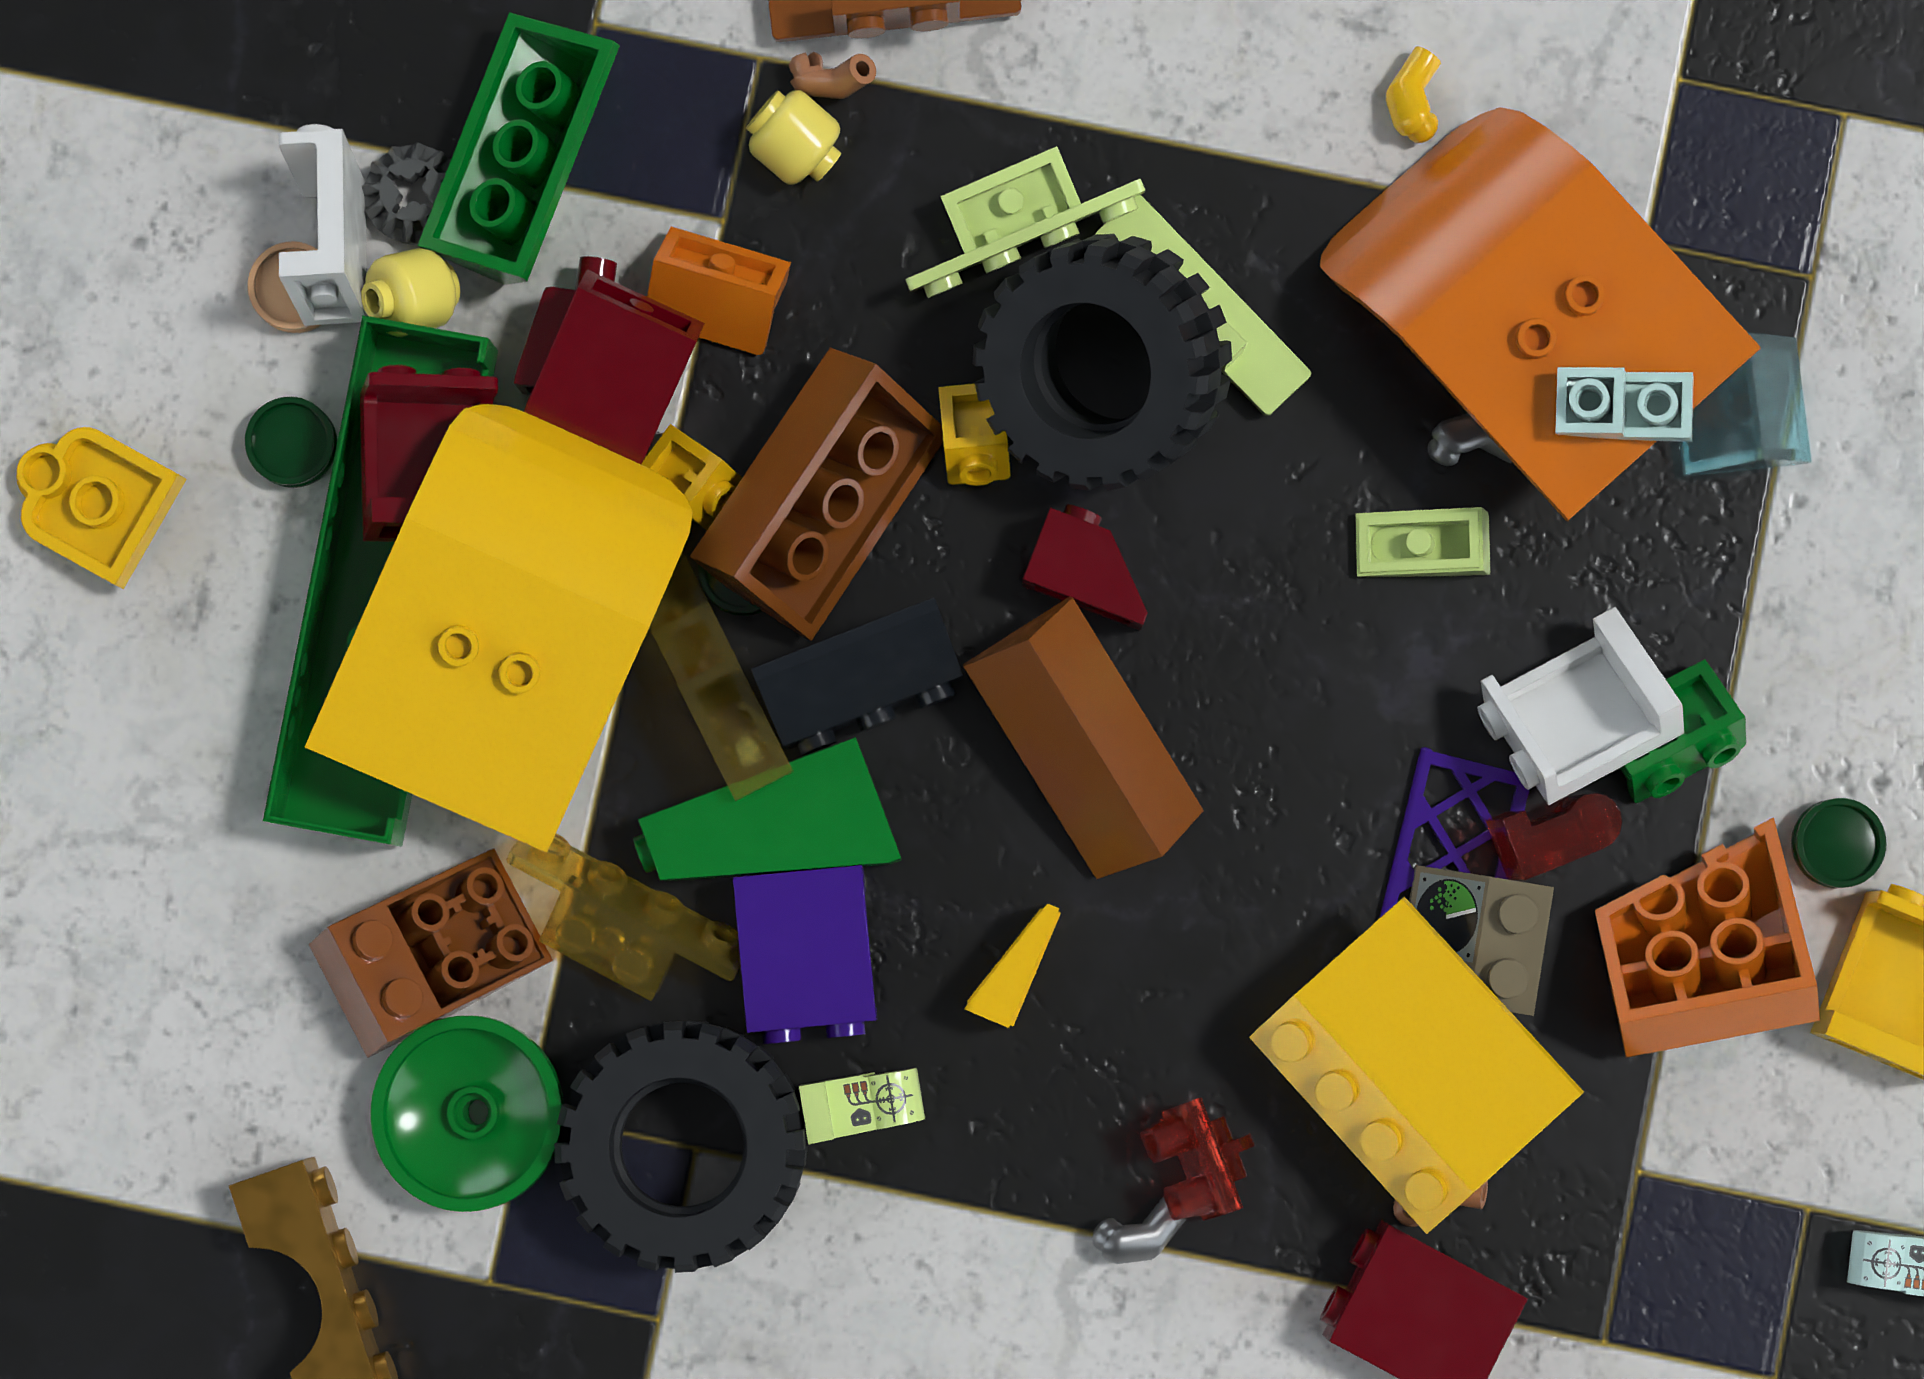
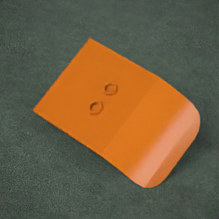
M1499 107L1482 113L1457 127L1348 222L1330 240L1321 255L1320 268L1343 292L1359 302L1382 321L1406 344L1566 521L1570 520L1657 441L1557 435L1555 429L1558 367L1625 368L1626 372H1693L1694 409L1761 349L1759 344L1588 159L1550 129L1517 110Z

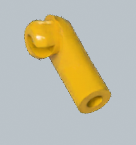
M1419 46L1414 48L1386 91V103L1394 128L1400 135L1408 136L1414 143H1424L1430 140L1438 129L1437 116L1430 112L1431 108L1424 89L1441 65V61L1433 53Z

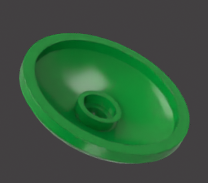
M454 1016L436 1020L419 1028L405 1038L387 1058L378 1075L371 1101V1128L376 1149L384 1166L394 1180L408 1193L422 1202L437 1208L457 1212H473L500 1206L515 1199L532 1187L546 1171L555 1156L554 1144L560 1142L563 1126L557 1124L561 1106L564 1104L560 1081L553 1065L543 1050L524 1032L508 1023L483 1016ZM475 1100L484 1102L488 1109L487 1118L481 1124L473 1122L469 1115V1108Z

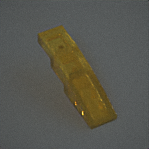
M682 550L650 624V628L735 801L794 771Z

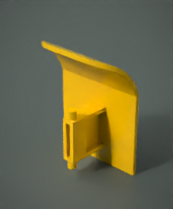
M479 404L464 408L450 424L415 496L309 735L305 748L547 853L646 636L689 536L693 511L685 495L668 478L654 470L526 412L506 405Z

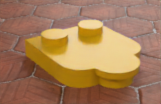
M80 427L67 432L57 444L45 443L31 448L21 457L16 473L18 487L25 497L21 509V521L26 533L38 543L122 589L128 583L187 480L116 439L90 427Z

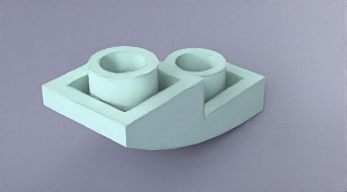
M1558 367L1555 433L1557 435L1604 439L1692 442L1693 372H1626L1625 368Z

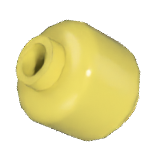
M777 90L759 109L746 127L753 134L749 141V149L752 155L788 185L797 184L808 175L818 182L832 168L841 155V152L833 146L840 134L839 123L801 90L791 91L786 96Z
M424 248L411 249L385 255L373 261L366 273L365 284L361 291L362 305L369 317L439 328L447 324L454 313L455 306L459 302L460 283L453 267L437 253ZM386 332L387 334L396 337H404L408 335L402 332Z

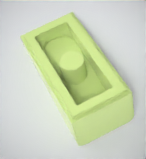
M1482 507L1356 513L1357 577L1490 575L1488 512Z

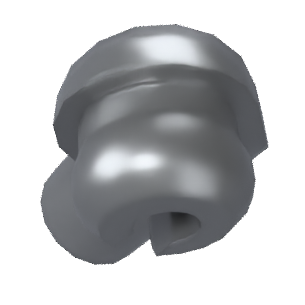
M1164 1195L1142 1224L1122 1225L1114 1218L1105 1219L1096 1226L1092 1241L1094 1246L1102 1251L1103 1258L1115 1264L1152 1260L1161 1253L1189 1215Z

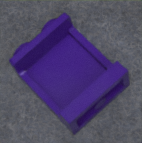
M858 865L733 877L747 1033L762 1031L763 1044L801 1040L800 1028L826 1025L827 1038L865 1034L864 1021H875L878 1018L875 1005L865 899L864 867Z

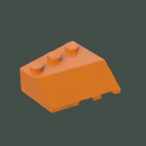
M1774 817L1754 827L1753 835L1728 848L1721 844L1702 854V861L1672 877L1663 874L1595 910L1626 1058L1820 1021L1817 983Z

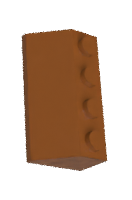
M829 348L690 555V558L725 587L752 605L759 607L763 612L800 636L812 641L942 445V425L877 364Z

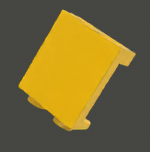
M1890 884L1887 892L1878 890L1865 893L1820 1006V1021L1814 1022L1810 1033L1924 1080V895L1899 885Z

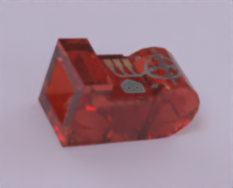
M1597 793L1568 796L1559 802L1553 813L1529 821L1526 811H1507L1485 820L1508 880H1527L1604 849L1616 840L1622 826L1621 812L1616 803L1607 796Z

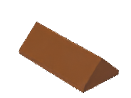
M1069 596L962 665L1096 879L1163 857L1204 811L1073 597Z

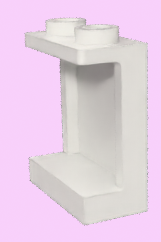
M311 124L300 127L297 132H282L279 134V148L302 196L317 197L318 250L279 252V278L304 326L361 322L362 315L368 316L363 308L361 291L365 284L367 273L366 208L362 190L365 180L343 129H333L325 125Z
M1616 607L1593 618L1594 638L1501 687L1493 675L1480 681L1484 703L1478 706L1477 709L1483 724L1494 740L1504 736L1514 752L1509 756V759L1520 782L1527 790L1536 786L1548 806L1684 734L1681 701Z

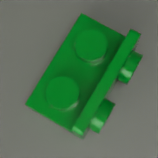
M1706 659L1666 679L1682 703L1684 734L1620 767L1627 778L1628 793L1635 803H1639L1651 796L1653 798H1661L1674 792L1682 785L1685 778L1706 767L1713 769L1724 766L1732 761L1746 745L1745 716Z

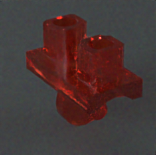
M1201 1097L1161 1112L1163 1119L1158 1120L1141 1132L1140 1136L1147 1155L1154 1164L1178 1155L1187 1179L1163 1188L1164 1199L1174 1221L1199 1216L1205 1221L1243 1208L1234 1182L1247 1177L1239 1152L1256 1146L1251 1134L1233 1140L1225 1116L1210 1121Z

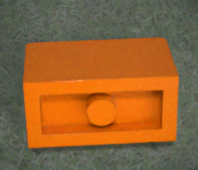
M671 226L653 260L647 297L705 323L699 338L761 355L767 346L774 309L787 283L791 262Z

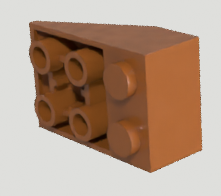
M494 848L328 926L308 944L367 1058L403 1041L419 1028L436 1020L447 1018L553 961Z

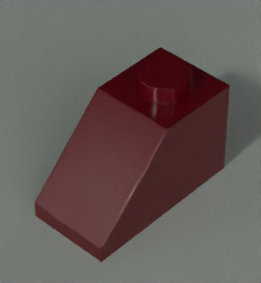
M1066 504L1063 512L1050 508L1023 578L1022 586L1060 601L1071 596L1079 608L1141 631L1148 612L1111 530L1099 526L1102 517L1087 509L1071 504Z

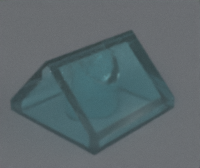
M1748 333L1759 344L1761 349L1693 409L1692 442L1679 441L1684 477L1808 464L1812 462L1796 337Z

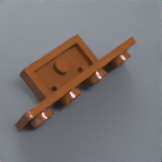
M768 0L772 36L776 42L841 35L864 39L880 36L886 30L911 28L914 31L920 32L934 31L947 27L949 23L1017 16L1021 13L1022 7L1021 0Z

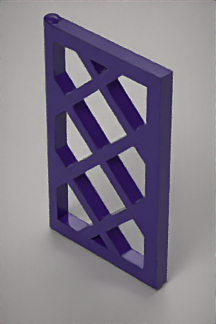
M1428 747L1420 749L1380 918L1397 903L1399 894L1412 886L1414 870L1408 861V856L1415 829L1428 822L1447 853L1426 867L1441 869L1452 862L1458 872L1470 873L1461 856L1492 838L1500 850L1494 877L1508 879L1529 790L1523 786L1515 772L1433 752ZM1430 765L1451 770L1462 790L1432 808L1423 795ZM1466 774L1480 777V779L1471 784ZM1494 781L1515 786L1509 815L1497 824L1477 794V791ZM1468 798L1487 830L1455 848L1436 816Z

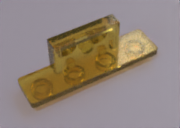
M555 834L547 853L519 840L511 848L506 859L508 864L561 892L539 939V942L650 1001L653 1000L660 990L676 954L728 981H733L740 971L738 932L730 925L719 921H712L683 906L679 899L667 892L651 889L627 876L617 865L607 861H599L574 848L559 834Z

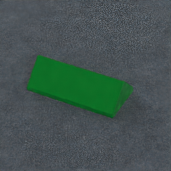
M509 12L417 246L432 250L441 258L503 285L528 282L620 45L613 40Z

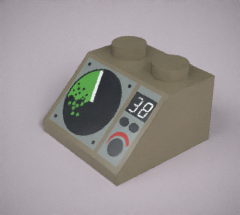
M1415 865L1409 902L1510 1012L1534 1016L1554 887Z

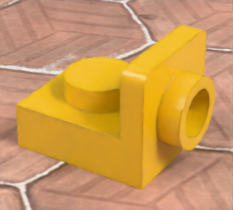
M975 384L939 387L948 483L952 485L966 483L968 485L980 486L992 481L1010 478L1007 433L1003 431L995 436L986 419L994 415L989 399L978 401Z
M671 424L642 462V465L668 478L685 495L693 511L692 519L705 530H708L742 479L724 460Z

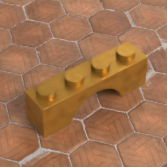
M314 1156L229 1185L248 1247L270 1249L291 1257L309 1273L320 1295L322 1322L318 1338L306 1358L290 1372L291 1378L398 1379L390 1354L387 1351L379 1353L372 1328L379 1325L376 1307L367 1289L359 1291L351 1268L358 1265V1254L349 1230L347 1228L339 1230L331 1207V1205L338 1203V1194L329 1169L326 1166L318 1168Z

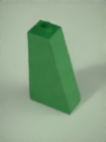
M856 737L640 818L638 821L643 834L633 837L645 872L649 873L657 870L660 880L665 882L785 873L858 865L863 867L891 865L902 860Z

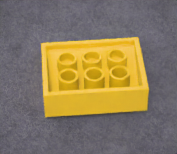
M1405 897L1312 978L1249 1037L1426 1234L1470 1197L1584 1093L1578 1084Z

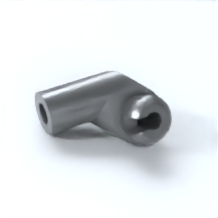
M1468 413L1441 421L1433 429L1432 436L1434 438L1428 444L1429 456L1435 462L1444 466L1455 465L1461 453H1466L1476 448H1481L1508 463L1512 462Z

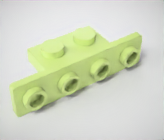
M1056 146L940 197L964 254L905 279L909 290L914 292L924 288L927 297L931 298L963 284L959 272L982 263L986 273H989L1021 259L1017 247L1041 238L1044 248H1048L1080 234L1076 222L1099 213L1103 223L1138 209L1134 197L1145 193L1141 179L1135 180L1081 204Z
M1141 195L1134 197L1138 209L1106 222L1096 234H1115L1119 241L1131 236L1150 240L1152 243L1151 252L1158 254L1169 249L1184 259L1179 271L1186 278L1196 273L1200 274L1210 287L1201 294L1209 309L1220 305L1227 322L1216 328L1219 341H1231L1232 361L1224 365L1221 372L1231 379V382L1263 415H1271L1309 379L1311 375L1310 369Z

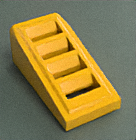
M1047 903L1044 908L1036 913L967 1000L965 1010L1007 1028L1010 1025L1014 1026L1061 912H1058L1059 908Z

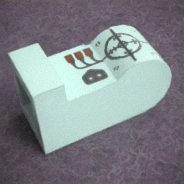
M1853 1230L1847 1282L1861 1286L1899 1291L1904 1294L1924 1296V1237Z

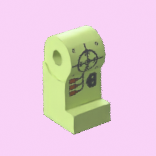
M917 1068L880 1074L871 1072L806 1083L799 1086L808 1144L925 1119Z

